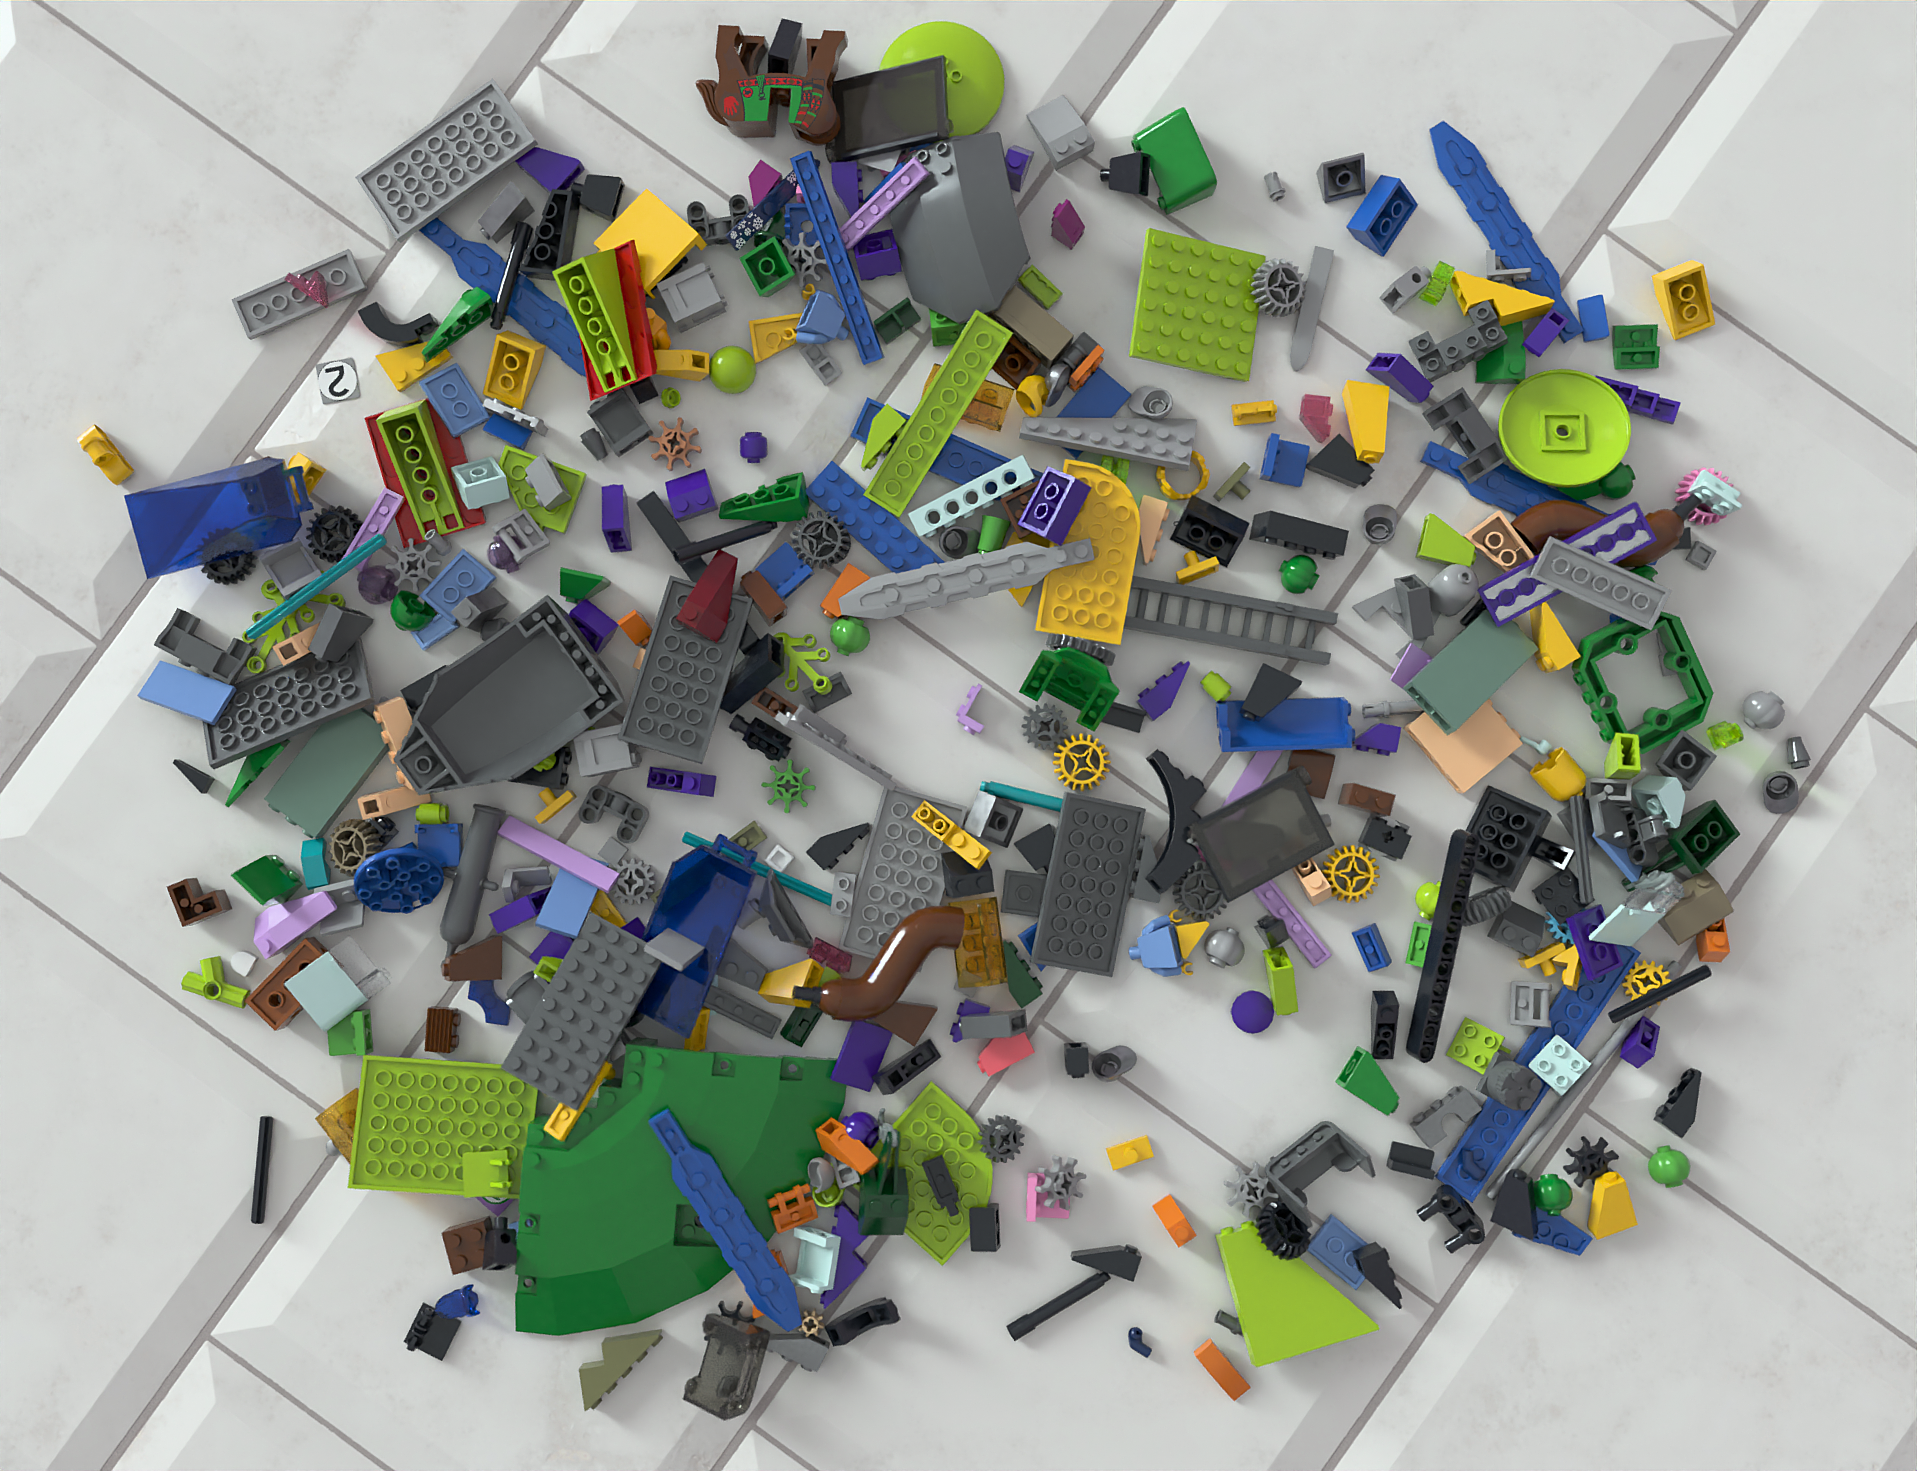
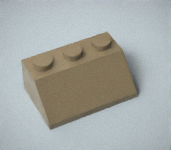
M1706 869L1657 898L1667 908V913L1658 923L1678 946L1734 912L1720 884Z

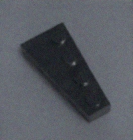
M551 190L542 212L543 217L540 225L535 229V237L531 246H528L524 264H521L519 271L527 278L556 281L552 272L571 263L580 208V198L573 191Z
M1267 511L1254 515L1249 540L1278 545L1290 550H1302L1303 553L1310 555L1321 554L1325 559L1335 560L1336 557L1344 556L1349 531L1275 511Z

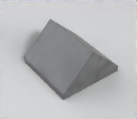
M1364 153L1322 162L1316 172L1324 203L1366 193Z

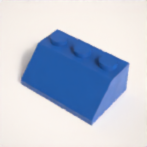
M1380 175L1346 228L1355 240L1384 257L1418 204L1400 178Z

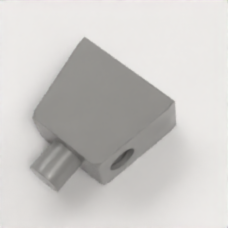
M1414 266L1393 282L1379 298L1393 314L1429 283L1428 279L1431 277L1430 270L1425 266L1421 269Z

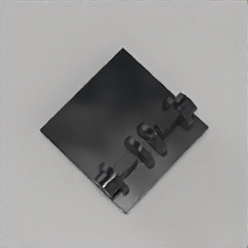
M1567 867L1566 871L1557 872L1532 890L1536 895V901L1540 905L1543 904L1559 925L1563 924L1566 918L1577 914L1591 904L1581 903L1579 881L1569 867Z
M423 1302L404 1340V1343L407 1344L406 1348L409 1351L418 1349L443 1361L462 1321Z

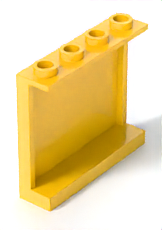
M647 188L594 242V245L599 249L596 252L598 253L613 249L634 239L642 271L640 276L644 293L653 300L656 298L651 293L654 286L694 246L701 251L707 246L698 232Z

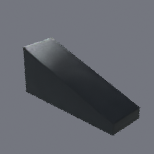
M174 759L173 764L201 794H207L215 778L182 760Z

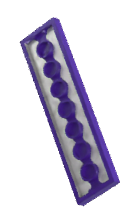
M1634 501L1562 542L1611 564H1615L1657 541L1638 503ZM1540 554L1479 587L1477 592L1497 627L1563 592L1530 577Z

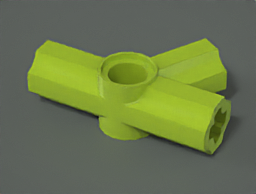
M221 956L200 960L202 975L188 971L183 977L181 983L182 990L204 996L208 1000H217L242 1009L247 1005L245 1000L251 991L228 984L225 981ZM215 985H217L219 988V992L217 995H215L214 993Z

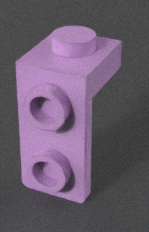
M979 683L977 687H971L966 696L970 698L966 706L962 704L956 714L959 717L957 722L964 725L963 730L972 735L976 732L980 734L984 725L966 716L982 688V685Z

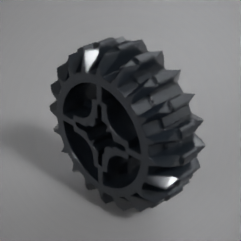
M331 505L329 510L321 508L322 515L317 512L314 513L317 519L309 520L313 525L312 528H306L307 531L311 532L310 535L306 536V539L311 540L308 546L309 548H314V555H319L321 560L327 559L330 563L336 560L338 563L342 560L363 522L357 520L358 515L352 514V510L348 508L344 510L342 506L335 508ZM339 518L338 521L335 520V522L331 526L325 525L330 520ZM347 523L350 527V538L346 534ZM329 530L337 532L338 535L342 537V539L333 536V534L329 532ZM322 531H323L324 534H325V540H324V543H325V544H324V545H323L322 539H321V533H322ZM346 543L341 549L332 551L338 544Z
M226 527L225 530L218 528L217 533L209 532L210 539L203 538L205 545H198L203 550L202 553H197V556L202 558L197 563L200 566H204L201 569L202 573H208L207 578L210 580L214 579L215 583L220 584L222 582L223 585H229L231 582L232 584H238V579L241 581L245 580L244 574L252 575L249 570L250 567H256L252 560H257L258 558L252 555V553L257 551V549L250 547L253 541L247 539L248 535L240 533L238 529L232 531L229 527ZM234 540L237 542V545L228 547L223 542ZM227 552H228V553H229V555H228L229 558H228L227 560H225V557H227L226 554H227ZM227 566L232 571L221 573L217 568Z
M1280 1201L1268 1203L1260 1210L1255 1219L1257 1222L1255 1228L1259 1230L1257 1236L1261 1237V1243L1266 1245V1251L1271 1250L1272 1256H1278L1280 1260L1286 1259L1289 1261L1299 1258L1306 1252L1311 1243L1309 1239L1311 1233L1307 1231L1309 1227L1288 1209L1285 1203Z

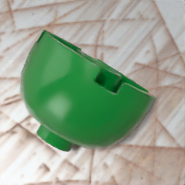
M401 590L391 603L390 614L395 625L400 630L420 631L432 622L436 614L434 608L425 601L422 604L417 600L419 597L417 594Z

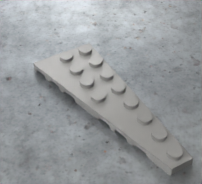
M1023 417L1019 439L1188 471L1197 420Z

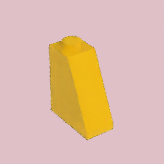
M807 959L767 973L764 976L758 994L769 1003L810 1008L811 1001L792 999L794 985L807 988L818 987L824 968L815 960Z
M1617 1171L1607 1172L1603 1176L1597 1177L1595 1179L1587 1224L1588 1230L1593 1236L1599 1240L1638 1225L1626 1181Z

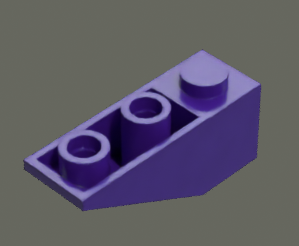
M857 161L831 163L833 190L851 218L860 209L859 203H863V190H859V182H862V169H858Z
M1180 661L1171 668L1173 671L1168 677L1165 674L1155 681L1157 686L1151 690L1147 687L1138 694L1140 699L1136 703L1143 711L1147 712L1146 715L1151 722L1171 708L1189 668V661L1185 664Z
M650 767L647 788L714 797L716 776Z

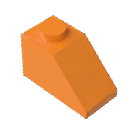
M634 609L617 621L636 646L642 645L645 647L648 645L653 629L640 612Z
M1170 1194L1152 1205L1178 1248L1197 1236Z

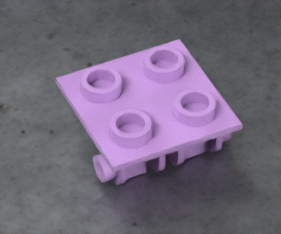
M1410 643L1390 680L1403 689L1433 658L1413 643Z

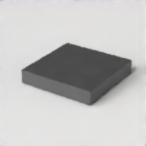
M1006 870L1000 912L1039 917L1047 875Z

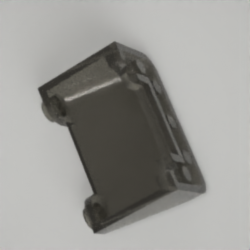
M708 1314L703 1320L702 1328L703 1333L709 1336L699 1375L686 1382L683 1400L726 1421L743 1415L751 1405L769 1343L770 1331L763 1327L719 1314Z

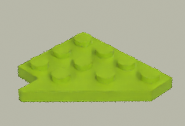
M505 445L498 466L506 475L507 485L519 510L526 509L542 532L547 527L565 534L587 474L553 462L572 499L549 511L544 506L541 507L535 498L538 495L535 488L531 489L525 479L528 476L525 469L538 456Z

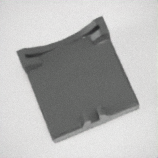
M1606 791L1590 797L1589 803L1595 837L1621 849L1631 846L1626 814L1633 812L1632 804L1611 801Z

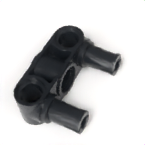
M1450 1185L1439 1186L1431 1201L1416 1210L1417 1215L1423 1222L1438 1212L1443 1213L1452 1226L1459 1231V1233L1444 1242L1445 1247L1451 1254L1466 1244L1477 1245L1485 1239L1483 1221L1474 1212L1470 1204ZM1443 1197H1450L1451 1199H1450V1200H1443L1442 1198H1443ZM1478 1229L1479 1231L1471 1232L1470 1230Z

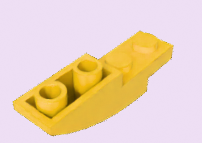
M925 800L911 816L978 870L992 854L991 851Z

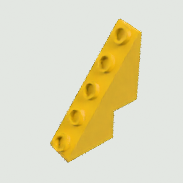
M1454 271L1449 282L1464 316L1469 315V309L1488 300L1501 326L1545 315L1551 310L1555 302L1546 296H1539L1526 290L1509 287L1506 284L1476 277L1463 271Z

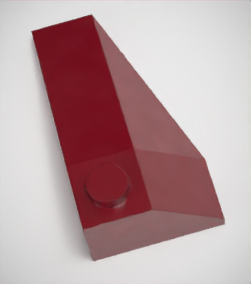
M721 549L716 552L676 618L679 625L718 643L728 623L729 608L738 564L737 557Z

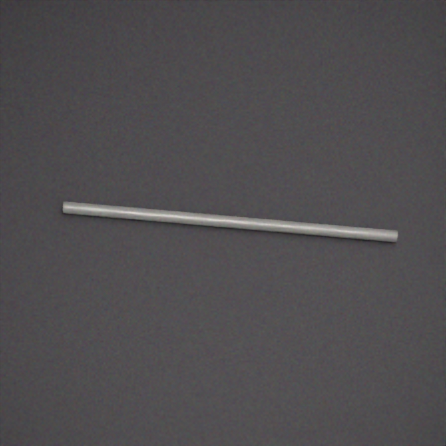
M1673 960L1664 971H1668L1670 974L1666 979L1672 980L1680 971L1682 966L1678 962ZM1659 977L1657 980L1660 981V983H1662L1661 977ZM1649 1007L1624 1020L1590 1062L1591 1065L1569 1088L1484 1193L1491 1200L1497 1197L1501 1191L1506 1174L1511 1169H1519Z

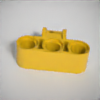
M94 424L77 438L82 450L90 455L94 465L98 466L113 484L119 485L134 473L131 465L97 425Z

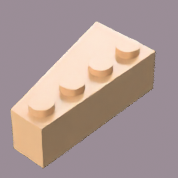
M399 696L374 705L376 711L373 712L377 724L380 723L383 729L380 732L382 740L385 744L388 743L390 752H388V756L392 764H396L394 757L397 751L400 750L402 741L413 724L404 698ZM396 764L398 771L395 774L399 784L403 783L409 789L415 790Z

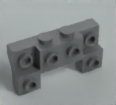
M1488 300L1468 310L1474 325L1436 345L1428 331L1408 341L1426 379L1430 383L1452 371L1458 372L1462 370L1466 364L1472 361L1477 362L1483 359L1485 354L1508 343V338Z
M1463 387L1422 413L1433 431L1446 424L1468 457V460L1459 465L1458 468L1469 485L1509 459L1494 432L1490 429Z
M177 608L166 628L157 637L154 646L179 658L178 662L187 667L192 665L198 668L197 672L203 676L209 677L211 675L229 685H234L243 668L247 667L249 658L254 656L257 648L238 638H233L227 651H224L194 635L201 619L183 609Z

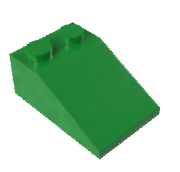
M265 855L233 872L231 875L262 906L287 902L303 885L299 880L300 876L293 870H288L284 866L285 862L277 855Z

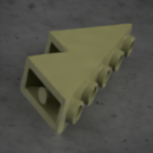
M662 1329L607 1337L603 1340L601 1346L604 1360L583 1363L579 1368L585 1411H588L589 1408L594 1410L602 1401L600 1397L605 1392L610 1394L618 1385L616 1381L620 1377L624 1379L632 1371L631 1365L635 1361L640 1363L648 1354L646 1350L651 1345L655 1347L663 1339L661 1335Z

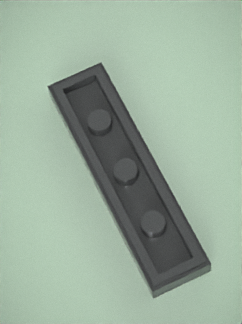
M706 981L695 999V1002L770 1039H773L782 1019Z

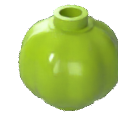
M1440 881L1436 885L1432 882L1425 883L1416 892L1415 901L1421 910L1419 915L1429 921L1434 917L1441 885Z

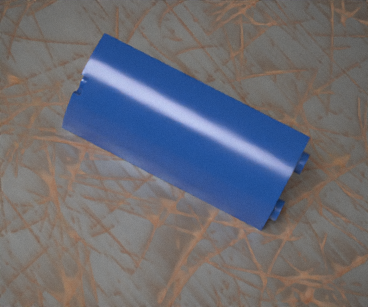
M1344 697L1286 699L1259 722L1248 721L1243 718V714L1239 713L1245 700L1216 702L1217 728L1219 729L1218 739L1222 752L1352 748V741H1355V729L1348 723V716L1351 715V704Z

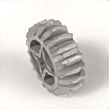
M1272 259L1258 267L1257 273L1252 277L1255 282H1252L1250 286L1255 288V291H1252L1251 294L1256 295L1257 299H1255L1254 303H1260L1259 310L1265 309V314H1272V317H1285L1287 314H1293L1296 309L1300 308L1301 302L1305 300L1302 294H1305L1307 290L1303 288L1306 281L1301 280L1304 273L1297 272L1299 266L1292 267V261L1286 262L1285 259Z

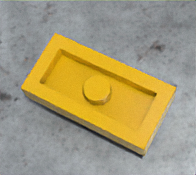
M602 890L598 891L590 911L619 928L626 925V920L607 893Z

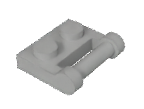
M526 509L497 523L492 528L494 533L502 538L514 554V559L517 563L523 562L529 556L550 544L549 539ZM510 527L525 546V549L521 550L506 531L507 528Z
M1512 981L1510 1025L1551 1028L1549 1001L1552 984ZM1534 990H1541L1540 1020L1533 1019Z

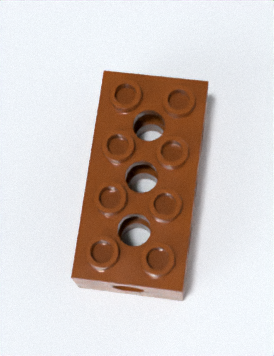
M314 936L305 938L248 996L245 1002L274 1031L285 1028L300 1013L303 1006L284 983L328 950ZM333 956L334 959L343 968L344 965L335 956ZM278 995L281 997V1003L278 1001Z

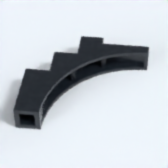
M1156 749L1146 760L1158 775L1166 794L1169 808V831L1160 859L1145 879L1161 894L1166 892L1201 858L1198 854V849L1192 843L1187 842L1192 836L1188 825L1201 819V816L1196 811L1191 810L1190 807L1207 790L1204 788L1203 782L1193 775L1185 779L1182 771L1169 762L1168 756Z

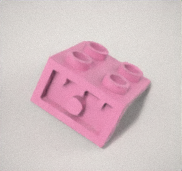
M1028 1173L1026 1220L1035 1222L1036 1217L1068 1219L1069 1210L1059 1207V1199L1055 1202L1053 1208L1044 1206L1048 1192L1040 1193L1035 1191L1036 1186L1044 1184L1045 1175L1043 1173Z

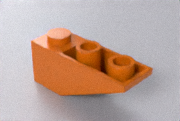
M1724 918L1696 935L1699 962H1722L1730 953Z
M832 1117L815 1130L822 1150L862 1175L879 1162L878 1158L860 1140L852 1139L847 1134L845 1125Z

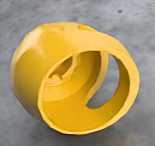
M1040 375L1026 377L1020 383L1015 393L1018 404L1030 417H1038L1042 414V405L1045 406L1050 392L1046 388L1045 377ZM1031 402H1033L1035 410L1031 408Z

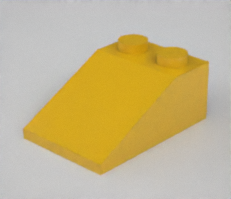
M1690 260L1652 275L1656 298L1674 340L1715 325L1704 264Z
M509 330L497 334L483 394L520 410L523 409L542 365L546 346Z
M1546 601L1529 610L1532 639L1539 648L1534 653V656L1537 659L1536 664L1541 671L1545 673L1558 671L1581 657Z

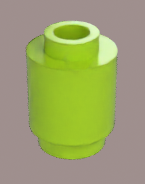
M1212 670L1200 681L1203 685L1202 688L1216 702L1218 700L1223 702L1231 694L1229 690L1232 686Z
M443 803L420 804L419 808H416L415 816L420 824L437 825L448 822L450 812L448 805H443Z

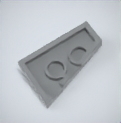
M496 398L493 401L485 399L482 406L488 411L542 436L546 435L548 428L543 424V420L535 416H527L524 411L513 407V409L505 406L506 403Z

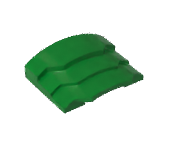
M1066 647L1055 651L1042 650L1024 680L1019 693L1038 702L1043 692L1056 697L1080 710L1076 723L1095 732L1120 690L1112 682L1108 667L1079 650Z

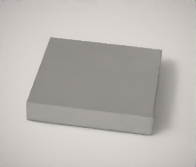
M667 928L645 945L644 951L673 968L682 971L703 954L705 947Z

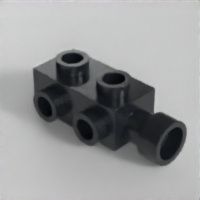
M736 714L729 725V729L744 735L742 741L746 742L750 749H758L769 760L779 762L781 758L786 759L792 749L789 747L792 740L791 737L757 717L751 723H748L743 716Z

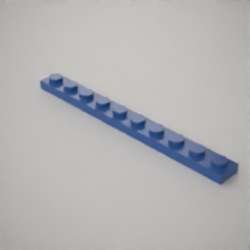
M812 151L804 152L790 158L862 363L867 365L885 357Z

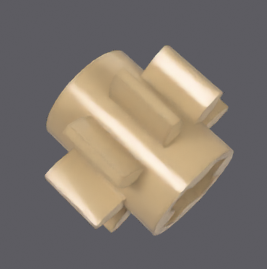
M816 1308L811 1312L804 1309V1317L801 1316L802 1325H800L798 1330H804L806 1337L811 1333L818 1336V1328H824V1323L820 1322L824 1315H818ZM810 1319L814 1320L812 1326L808 1325Z

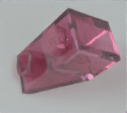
M1305 394L1301 398L1299 420L1318 443H1323L1326 437L1330 436L1331 425L1328 424V417H1331L1333 412V404L1330 403L1331 397Z

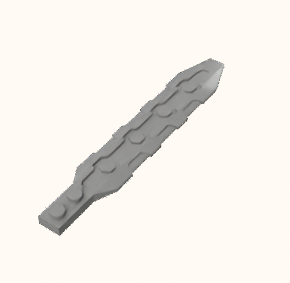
M1090 538L1050 548L1024 542L1006 546L1005 549L993 552L967 555L962 559L941 564L932 563L924 565L919 569L872 577L840 597L838 601L842 615L882 620L926 607L935 608L946 605L948 602L970 597L974 599L987 596L989 593L1005 589H1018L1036 585L1053 569L1095 559Z

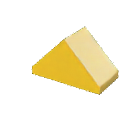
M1201 920L1174 925L1181 957L1184 959L1188 957L1210 923Z

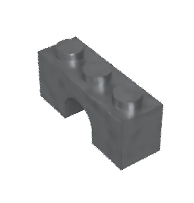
M1461 1085L1459 1087L1455 1086L1447 1092L1445 1098L1434 1101L1430 1105V1109L1425 1113L1420 1112L1414 1116L1410 1126L1422 1142L1431 1149L1447 1136L1441 1126L1445 1115L1455 1113L1461 1121L1466 1122L1482 1109L1466 1088Z

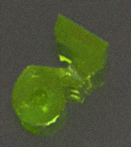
M1439 260L1431 273L1430 282L1424 288L1419 298L1437 306L1446 292V287L1450 283L1449 280L1455 267Z
M1723 721L1709 727L1706 731L1714 751L1720 748H1727L1744 739L1742 730L1737 723L1731 724Z

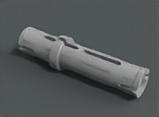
M1414 700L1389 703L1382 701L1378 704H1365L1362 706L1364 718L1381 716L1389 718L1391 715L1425 712Z

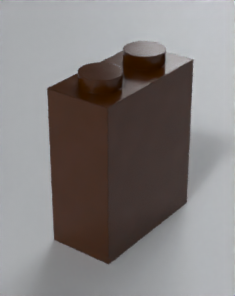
M1345 783L1342 786L1338 804L1378 816H1390L1396 795L1356 783Z

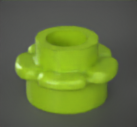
M668 387L662 391L661 402L665 407L674 408L680 403L681 396L676 389Z

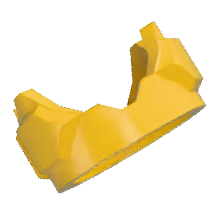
M1192 451L1190 461L1199 470L1200 482L1197 488L1189 494L1175 492L1165 480V467L1157 466L1155 478L1159 483L1161 493L1171 500H1188L1192 495L1196 496L1200 490L1207 487L1210 473L1206 469L1205 459L1201 454L1196 451Z

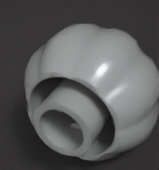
M1763 691L1750 694L1743 703V712L1746 717L1744 722L1752 729L1758 727L1766 730L1777 727L1785 716V710L1781 706L1784 703L1783 700L1772 691L1768 694Z
M1227 927V930H1216L1210 933L1205 941V952L1210 956L1209 962L1223 969L1226 965L1231 967L1237 965L1245 953L1244 944L1238 937L1239 932Z

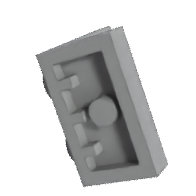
M354 879L314 888L313 894L326 890L338 907V909L321 921L320 934L322 937L364 926L365 905L355 894Z

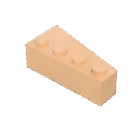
M1500 510L1463 535L1465 539L1475 546L1477 552L1504 573L1535 557Z

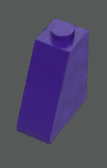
M1016 145L1008 148L1005 161L1011 189L1020 192L1034 152Z
M538 147L532 148L515 161L519 168L549 194L552 189L567 190L585 170L581 161L576 158Z
M1377 353L1366 368L1368 373L1386 386H1389V388L1409 402L1422 403L1428 398L1429 392L1434 387L1401 354Z
M616 484L602 486V531L611 553L632 551L627 495L624 486Z
M552 886L526 895L489 914L497 934L539 916Z

